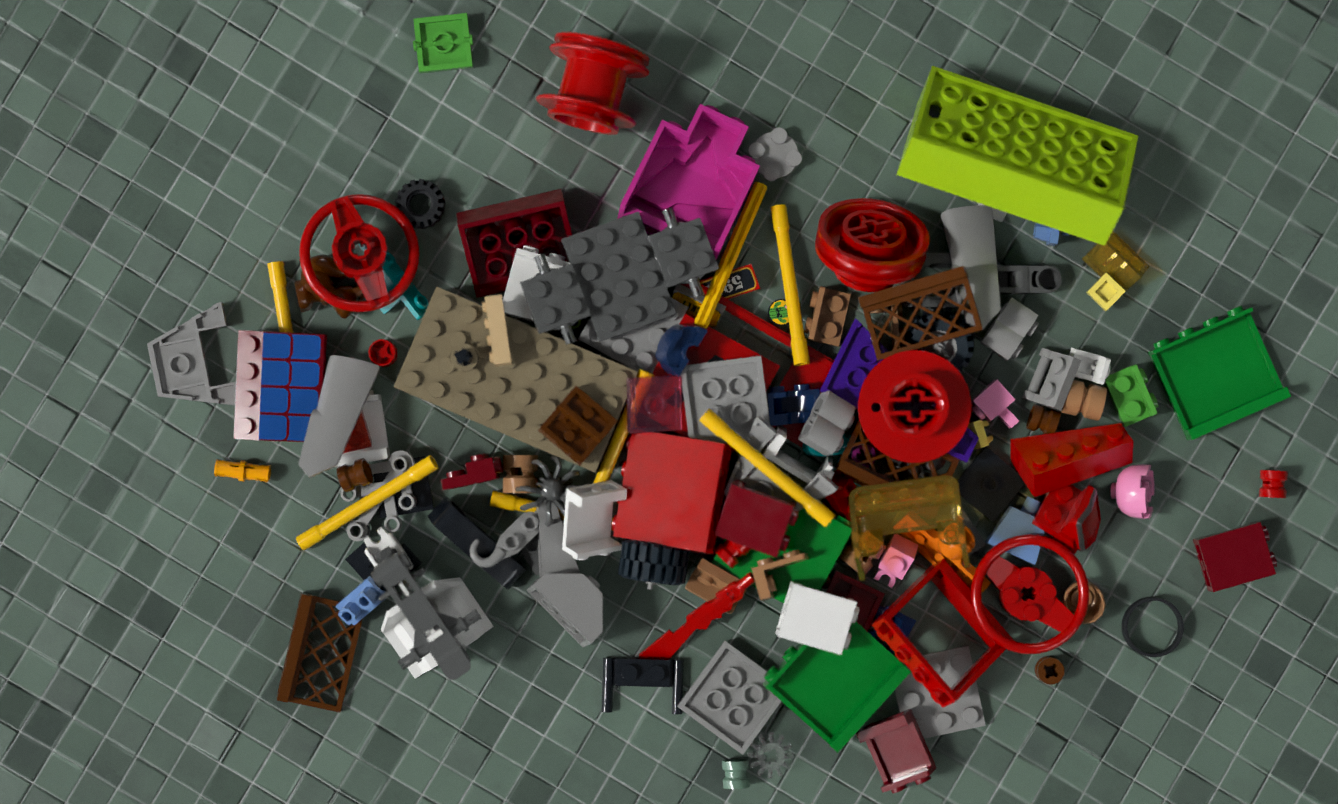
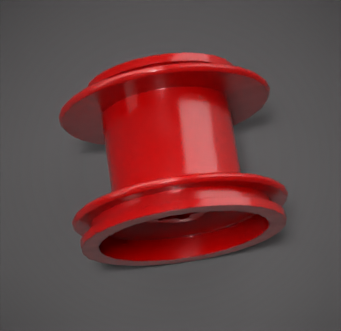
M572 32L555 34L554 41L556 43L551 44L549 49L554 55L567 62L558 95L540 94L536 96V101L549 109L547 115L551 119L565 125L599 134L617 135L619 128L628 129L635 127V120L620 112L619 107L627 77L644 78L649 75V70L646 68L650 62L649 57L629 46L596 36Z

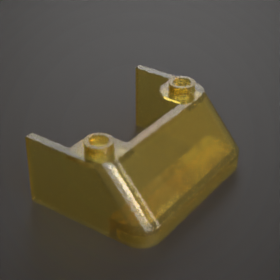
M943 475L861 486L855 488L850 493L849 507L854 559L860 581L865 580L863 557L876 555L882 550L884 546L883 535L937 528L939 539L944 544H960L964 567H970L958 482L954 477Z

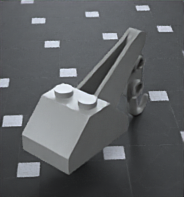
M544 501L536 507L535 512L523 513L499 537L494 552L487 558H482L477 554L476 550L479 540H474L470 547V557L478 566L486 568L492 567L501 560L517 554L537 534L539 578L526 591L582 647L592 644L603 632V595L599 590L600 585L592 576L588 575L586 577L584 574H580L576 560L572 555L562 550L564 526L554 502H552V522L550 526L545 525L547 501Z

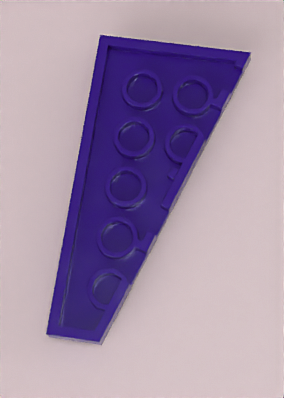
M856 318L820 392L831 391L855 406V409L858 410V398L862 384L870 371L882 360L877 361L870 333ZM879 342V345H880V348H881L882 353L889 352V351ZM921 386L916 388L906 387L897 396L904 397V393L917 389L924 391L925 397H933L929 390ZM911 395L910 402L895 403L894 407L895 411H911V418H919L918 411L935 410L936 403L918 402V395ZM873 403L871 409L874 412H878L881 406L878 403ZM925 415L924 421L910 423L905 421V416H898L900 421L908 426L925 425L933 417V415ZM967 427L961 440L947 454L967 463L979 438Z

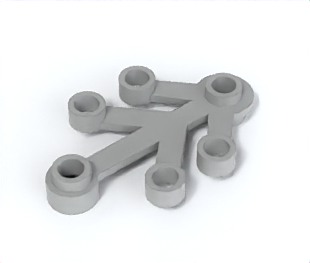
M399 450L392 453L388 461L369 464L372 474L389 472L384 481L366 486H356L355 490H353L352 498L347 497L346 492L341 489L342 499L350 502L358 497L370 494L415 464L413 456L407 451ZM399 459L404 461L403 469L397 467ZM410 484L401 490L402 496L399 498V506L403 510L413 509L417 504V499L413 495ZM392 495L384 500L387 516L384 521V527L388 532L399 531L402 527V520L398 517L395 497ZM405 497H409L411 499L412 503L410 507H407L404 504ZM383 501L361 514L359 519L348 524L347 535L351 540L362 541L366 536L370 535L369 523ZM391 519H394L397 522V527L395 529L391 528L389 525ZM355 526H358L361 530L359 536L353 532Z

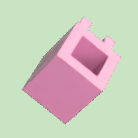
M998 379L991 382L971 400L974 406L971 410L980 420L986 419L989 422L998 416L1008 428H1012L1019 422L1007 408L1015 399Z
M897 533L893 534L886 546L887 549L881 556L879 569L874 577L875 580L879 581L882 575H888L890 577L888 587L893 588L897 578L901 580L904 578L915 559L918 544Z

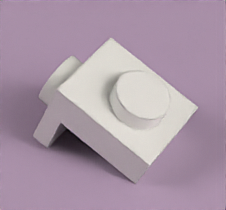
M1071 347L1069 356L1081 360L1075 377L1103 385L1110 373L1111 359Z

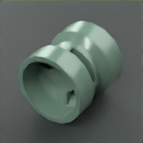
M722 760V769L725 771L723 788H749L750 782L746 771L749 769V760Z

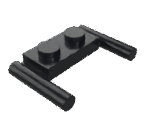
M603 658L601 712H612L613 685L672 687V714H682V710L677 705L683 698L684 660Z

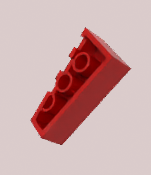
M1118 423L1010 439V457L1013 466L1033 497H1037L1133 463L1134 441L1123 425Z

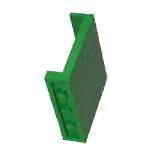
M1242 305L1227 311L1228 317L1219 320L1217 316L1202 322L1203 328L1194 331L1193 327L1178 333V339L1170 342L1168 338L1154 343L1155 349L1148 351L1186 440H1194L1291 397L1288 388L1282 386L1250 314L1253 311L1252 307L1243 309Z
M803 508L799 511L795 526H789L787 535L791 536L786 552L781 551L777 557H773L751 549L747 555L738 557V564L733 569L716 554L712 564L742 579L749 572L753 573L752 568L758 566L757 561L773 557L775 562L784 559L783 554L799 550L800 554L806 553L808 560L767 571L768 576L773 575L777 591H773L774 599L784 604L790 581L818 591L822 590L848 540L856 531L850 528L852 522L839 515L836 520L832 519L824 527ZM754 582L751 586L757 589L756 583Z
M851 622L848 631L851 634L850 643L847 649H843L841 655L799 643L796 647L790 646L782 655L784 659L777 668L772 666L763 677L765 679L764 687L771 691L822 737L837 753L911 673L903 663L857 622Z

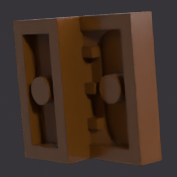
M575 386L538 431L580 466L618 421L579 387Z

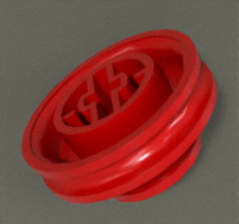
M856 198L837 202L829 206L821 214L815 239V249L820 260L834 271L836 277L843 284L858 291L878 292L891 288L894 284L910 280L922 270L926 260L930 237L924 223L907 209L882 200Z
M909 350L898 352L883 359L867 375L859 393L858 416L866 437L881 453L898 461L920 463L943 456L961 440L970 421L971 397L963 376L949 361L931 352ZM910 386L911 388H916L917 386L924 387L933 395V397H925L924 391L914 389L904 393V397L897 396L903 389ZM911 395H918V402L936 403L935 410L918 411L919 418H911V411H895L894 406L895 403L910 402ZM873 403H878V404H880V406H881L880 411H878V412L872 411V409H871L872 404H873ZM925 415H933L932 419L922 426H908L898 418V416H905L906 422L917 423L924 421Z

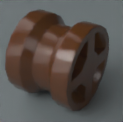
M1045 656L1036 662L1035 674L1040 681L1053 685L1062 680L1064 667L1058 659Z

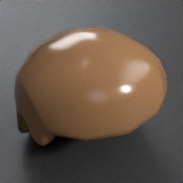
M1077 582L1072 583L1065 590L1062 600L1063 604L1073 614H1075L1079 597ZM1088 582L1089 605L1082 624L1096 622L1103 615L1106 606L1103 593L1091 582Z

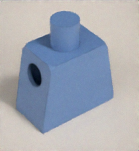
M1027 496L1021 510L1009 506L985 542L994 547L998 543L1018 535L1034 534L1043 536L1044 530L1032 524L1042 503ZM1024 545L1006 551V553L1035 565L1041 546Z

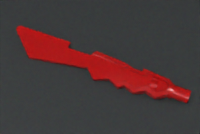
M749 572L742 579L733 581L718 591L714 599L703 603L686 616L687 622L675 632L669 629L639 654V659H670L695 629H707L713 619L722 618V613L730 611L733 604L742 599L744 591L755 582L753 573Z

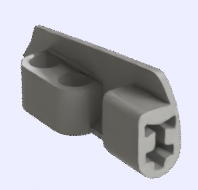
M975 205L948 209L942 212L941 218L952 261L951 269L960 266L966 267L982 327L984 328L1001 310L992 207ZM964 284L954 287L957 302L960 305L967 295ZM967 301L965 307L971 310L969 301ZM963 310L961 314H964L966 323L976 326L973 315Z
M338 355L329 357L317 409H313L298 464L309 478L337 467L380 371L378 365Z

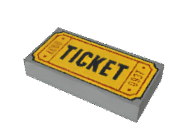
M679 284L676 285L671 298L689 307L685 314L695 319L705 296L694 298L691 289ZM720 303L717 304L708 325L709 327L716 329L726 306Z

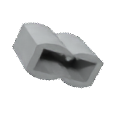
M1011 297L1005 303L980 343L1005 360H1009L1010 357L1015 359L1024 347L1021 344L1026 334L1031 336L1039 325L1035 321L1039 315Z
M831 391L822 392L817 398L798 440L824 456L837 453L844 442L842 438L844 430L849 429L855 420L853 414L856 407Z

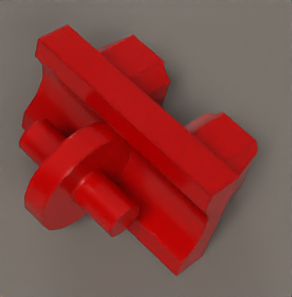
M834 473L831 480L839 488L834 493L825 496L826 499L823 501V504L829 510H835L839 516L852 522L850 526L852 527L858 518L866 515L870 505L866 499H857L854 495L856 485L852 479H843L842 476Z

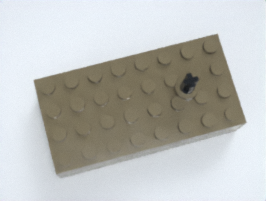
M436 286L394 384V388L578 465L542 435L538 429L575 386L579 387L619 421L638 372L574 344L566 345L564 340L548 333L538 334L536 328L508 316H505L511 365L494 367V362L490 363L489 353L492 352V346H488L487 336L490 335L489 329H485L484 319H487V312H483L482 305ZM618 422L580 467L597 473Z

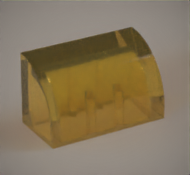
M1112 231L1105 246L1096 243L1082 258L1100 277L1107 273L1125 291L1135 284L1150 267L1114 231Z

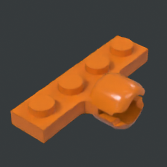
M909 510L897 521L893 528L902 537L918 544L917 551L932 565L944 558L971 590L976 568L965 558L975 547V536L970 528L963 524H952L944 532L939 533L916 512ZM986 577L983 580L982 592L991 583Z

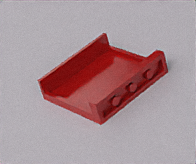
M632 429L626 441V449L628 450L627 460L623 463L621 470L623 477L622 487L627 489L626 500L617 501L619 504L618 511L612 521L613 536L714 554L717 537L714 534L720 519L732 447L722 443Z

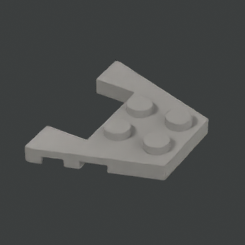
M223 302L214 304L206 311L195 315L187 322L147 343L158 397L235 405L236 382L211 386L201 338V332L228 326Z
M759 415L755 419L746 441L760 452L777 431ZM740 455L724 492L726 496L731 484L737 479L745 482V487L787 502L795 501L746 458ZM820 470L804 490L813 498L820 500L834 493L839 487ZM797 502L795 510L800 511L804 507Z

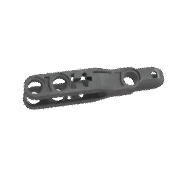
M926 253L923 268H951L950 253ZM997 264L999 294L1052 293L1061 285V274L1053 266H1000ZM956 293L949 294L948 298L957 302ZM927 295L921 306L925 308L938 307L943 298L937 295ZM921 297L913 299L912 301L918 303ZM907 301L902 303V308H916L915 305ZM945 301L942 307L959 308L948 301Z

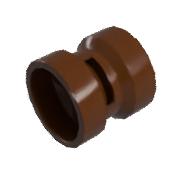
M1034 404L1027 420L1026 429L1036 431L1039 428L1043 434L1055 433L1061 412L1056 410L1048 411L1043 406Z
M364 458L356 460L353 465L345 464L337 467V477L345 492L355 490L358 485L366 486L373 483L371 468Z

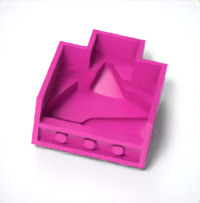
M702 104L699 105L687 131L683 130L682 126L676 122L662 120L621 202L617 219L639 211L646 233L653 235L667 227L662 213L663 210L667 209L668 211L669 208L673 207L678 222H689L701 218L713 254L717 260L760 168V165L756 164V161L751 157L737 155L749 126L745 125L737 117L725 116L717 108Z

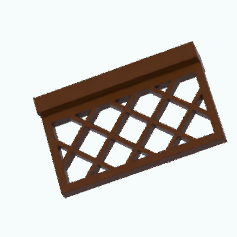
M965 266L858 297L877 361L898 352L917 350L983 330ZM964 284L967 295L960 305L949 299L948 296L953 287ZM948 289L945 295L938 293L940 291ZM933 293L943 298L935 313L921 306L926 296ZM921 297L918 303L912 301L913 299ZM906 301L916 306L909 321L896 314L899 305ZM945 301L959 307L952 322L938 315ZM967 301H969L971 310L965 307ZM895 305L892 311L886 309V307ZM882 309L890 314L883 328L873 323L870 312ZM919 309L933 315L926 330L912 323ZM965 310L973 315L976 326L964 329L955 323L961 312ZM893 317L907 323L900 337L886 331ZM936 318L950 324L946 334L940 337L929 332ZM910 325L924 332L919 343L913 345L903 340ZM953 327L960 330L957 332L950 333ZM875 328L881 331L878 337ZM884 333L898 340L893 350L882 353L879 345ZM927 335L933 337V339L924 341ZM901 342H902L903 344L907 345L906 347H903V348H899V349H898V347L900 346Z
M858 419L840 460L833 471L928 519L934 518L940 508L939 504L959 463V459L947 453L939 457L951 462L947 473L938 476L932 462L933 460L927 461L933 478L920 482L915 467L927 462L908 463L909 466L895 470L892 459L885 454L871 458L866 445L870 441L868 439L864 440L861 424ZM857 436H858L860 442H857V443L854 444V442H855V440H856V438H857ZM862 445L867 460L857 463L847 458L853 447ZM886 457L891 472L882 475L876 472L872 461ZM868 463L870 469L863 466V464ZM910 469L915 484L906 487L900 484L897 473ZM893 475L894 480L888 478L887 476ZM944 477L942 484H940L939 479ZM935 481L938 493L934 500L924 495L922 484ZM917 487L918 492L912 490L911 488Z
M301 592L276 696L277 701L292 702L341 713L362 619L356 625L351 624L346 628L338 616L339 610L336 612L332 607L336 606L340 601ZM316 602L327 604L333 614L319 622L314 614ZM336 617L343 630L329 638L322 625ZM314 618L317 624L311 627L312 619ZM319 627L327 640L313 648L308 641V635ZM354 628L353 636L351 637L348 631ZM346 633L351 641L350 648L339 654L332 641ZM329 643L337 656L323 665L316 651ZM307 644L310 651L304 654ZM313 654L320 667L307 675L301 666L302 661ZM348 654L347 661L345 663L342 657ZM340 660L345 667L344 674L333 680L326 667ZM301 670L304 677L298 680ZM323 670L330 683L317 691L309 678ZM307 680L314 693L305 699L295 697L296 686ZM342 680L341 687L339 690L336 683ZM334 686L339 694L337 704L325 703L320 693ZM317 696L320 702L311 699Z

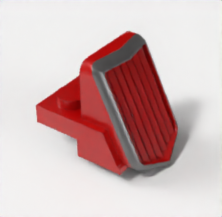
M1068 485L1048 492L1032 524L1052 535V539L1062 543L1073 554H1076L1077 550L1084 552L1096 541L1101 522L1097 490L1090 485L1083 491L1073 485Z

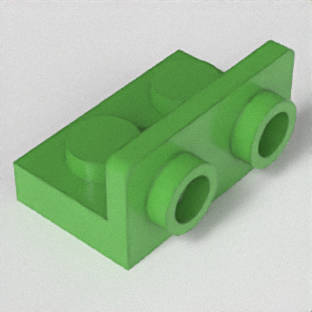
M1136 364L1110 374L1104 382L1123 427L1158 414L1156 408L1159 407L1157 399L1153 393L1148 392L1145 385L1148 382L1147 376L1142 368L1138 369Z

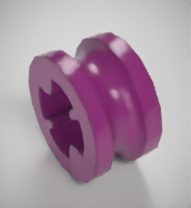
M862 445L857 446L852 451L851 458L857 463L862 461L856 458L857 453H861L859 450L863 449ZM867 445L871 458L876 457L873 447ZM866 463V464H863V466H865V467L868 468V467H869V464Z

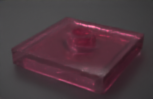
M665 375L627 378L628 433L682 430L681 376Z

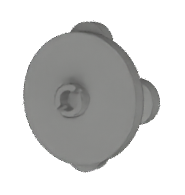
M775 128L772 132L763 134L748 149L751 158L756 161V164L760 165L758 172L767 181H775L787 176L802 161V156L798 152L796 143L787 135L783 128Z

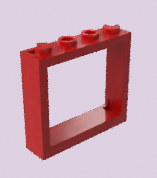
M944 558L931 565L871 624L877 631V635L883 641H886L894 651L895 656L905 663L911 670L913 677L923 684L930 692L932 699L940 704L942 708L956 702L1006 650L993 642L981 629L972 609L970 588ZM930 580H932L989 647L951 688L891 620ZM983 605L985 614L994 628L1005 637L1013 640Z

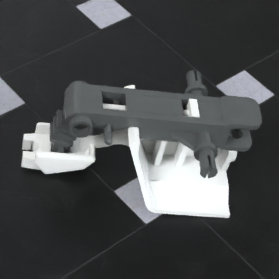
M381 526L377 529L381 536L378 542L372 541L369 535L364 538L367 546L365 554L374 565V571L370 574L379 587L384 585L387 589V592L379 596V600L383 601L391 595L397 604L386 612L381 631L401 658L398 660L403 670L408 668L415 679L439 665L448 679L455 680L471 668L466 646L477 640L494 626L460 577L435 580L420 588L416 578L424 574L425 569L422 568L412 574L410 570L413 568V564L401 544L391 532L388 533ZM396 584H398L405 593V598L401 599L400 596H402L403 593L401 591H396L394 587Z

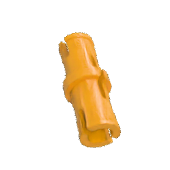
M217 459L214 476L237 478L238 481L245 482V480L269 482L271 465L251 464L246 460L231 462Z

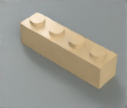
M502 295L485 297V302H482L483 312H487V319H484L485 329H489L490 335L487 336L488 346H492V352L489 353L490 363L494 362V367L511 365Z

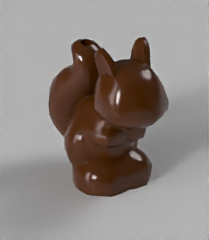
M324 254L311 257V264L315 275L327 290L346 300L361 301L365 298L359 286H334L331 278L342 279L347 276L339 270L333 257ZM301 271V280L295 281V289L301 312L309 311L314 302H319L323 306L330 305L311 289ZM333 306V309L341 318L346 319L353 313Z

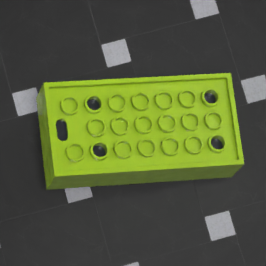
M932 66L915 109L896 175L1105 246L1124 209L1138 135Z

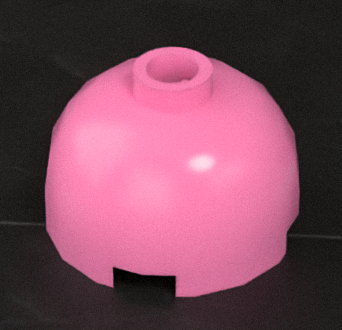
M1131 465L1118 475L1116 483L1111 484V498L1116 499L1118 508L1129 517L1150 519L1152 516L1153 507H1148V503L1151 502V497L1155 493L1154 472L1150 470L1151 465Z

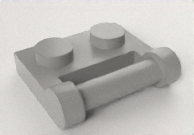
M1041 348L1039 353L1041 358L1029 388L1024 390L1022 398L1061 411L1081 360ZM1052 361L1051 366H1050V369H1049L1048 374H1047V376H1046V379H1045V381H1044V384H1043V386H1042V388H1041L1040 394L1038 395L1039 389H1040V387H1041V384H1042V382H1043V379H1044V377H1045V374H1046V372H1047V369H1048V367H1049V364H1050V362Z

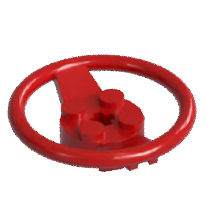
M364 194L343 196L321 207L307 223L299 248L301 269L311 289L328 304L351 312L374 311L397 300L412 283L417 272L420 255L416 232L404 213L384 199ZM354 205H367L386 212L400 225L406 236L409 251L407 267L399 283L388 293L382 269L387 254L385 237L377 227L375 228L371 224L364 223ZM331 213L337 233L332 243L334 262L347 277L355 279L366 301H351L334 295L321 284L313 270L310 258L312 238L320 223ZM356 244H361V247L366 246L367 249L364 251V255L358 256V254L352 253L355 250Z
M1018 535L998 543L982 558L972 579L971 604L979 626L993 642L1016 653L1039 654L1061 646L1077 632L1088 610L1089 584L1082 564L1073 552L1062 543L1042 535ZM1024 545L1045 547L1060 555L1069 564L1077 580L1079 597L1075 614L1055 597L1057 593L1056 588L1045 572L1035 567H1017L1000 557V555L1012 548ZM985 575L999 590L1000 604L1009 615L1020 620H1038L1060 633L1049 640L1039 643L1017 642L1002 635L990 623L983 608L981 593ZM1023 588L1032 589V597L1030 599L1026 598L1023 600L1021 598L1024 595L1021 593Z

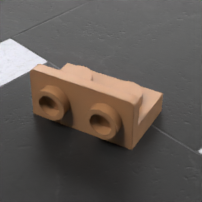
M823 286L819 287L818 292L813 291L810 301V307H814L812 318L807 317L804 333L808 334L807 340L839 347L851 294L826 289Z
M702 558L688 580L685 589L705 601H710L716 597L718 591L733 581L740 579ZM739 601L735 602L732 609L726 613L732 614Z

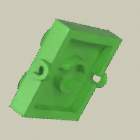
M467 13L413 19L416 39L413 41L414 52H417L420 74L473 68L471 51L473 40L472 34L469 32Z

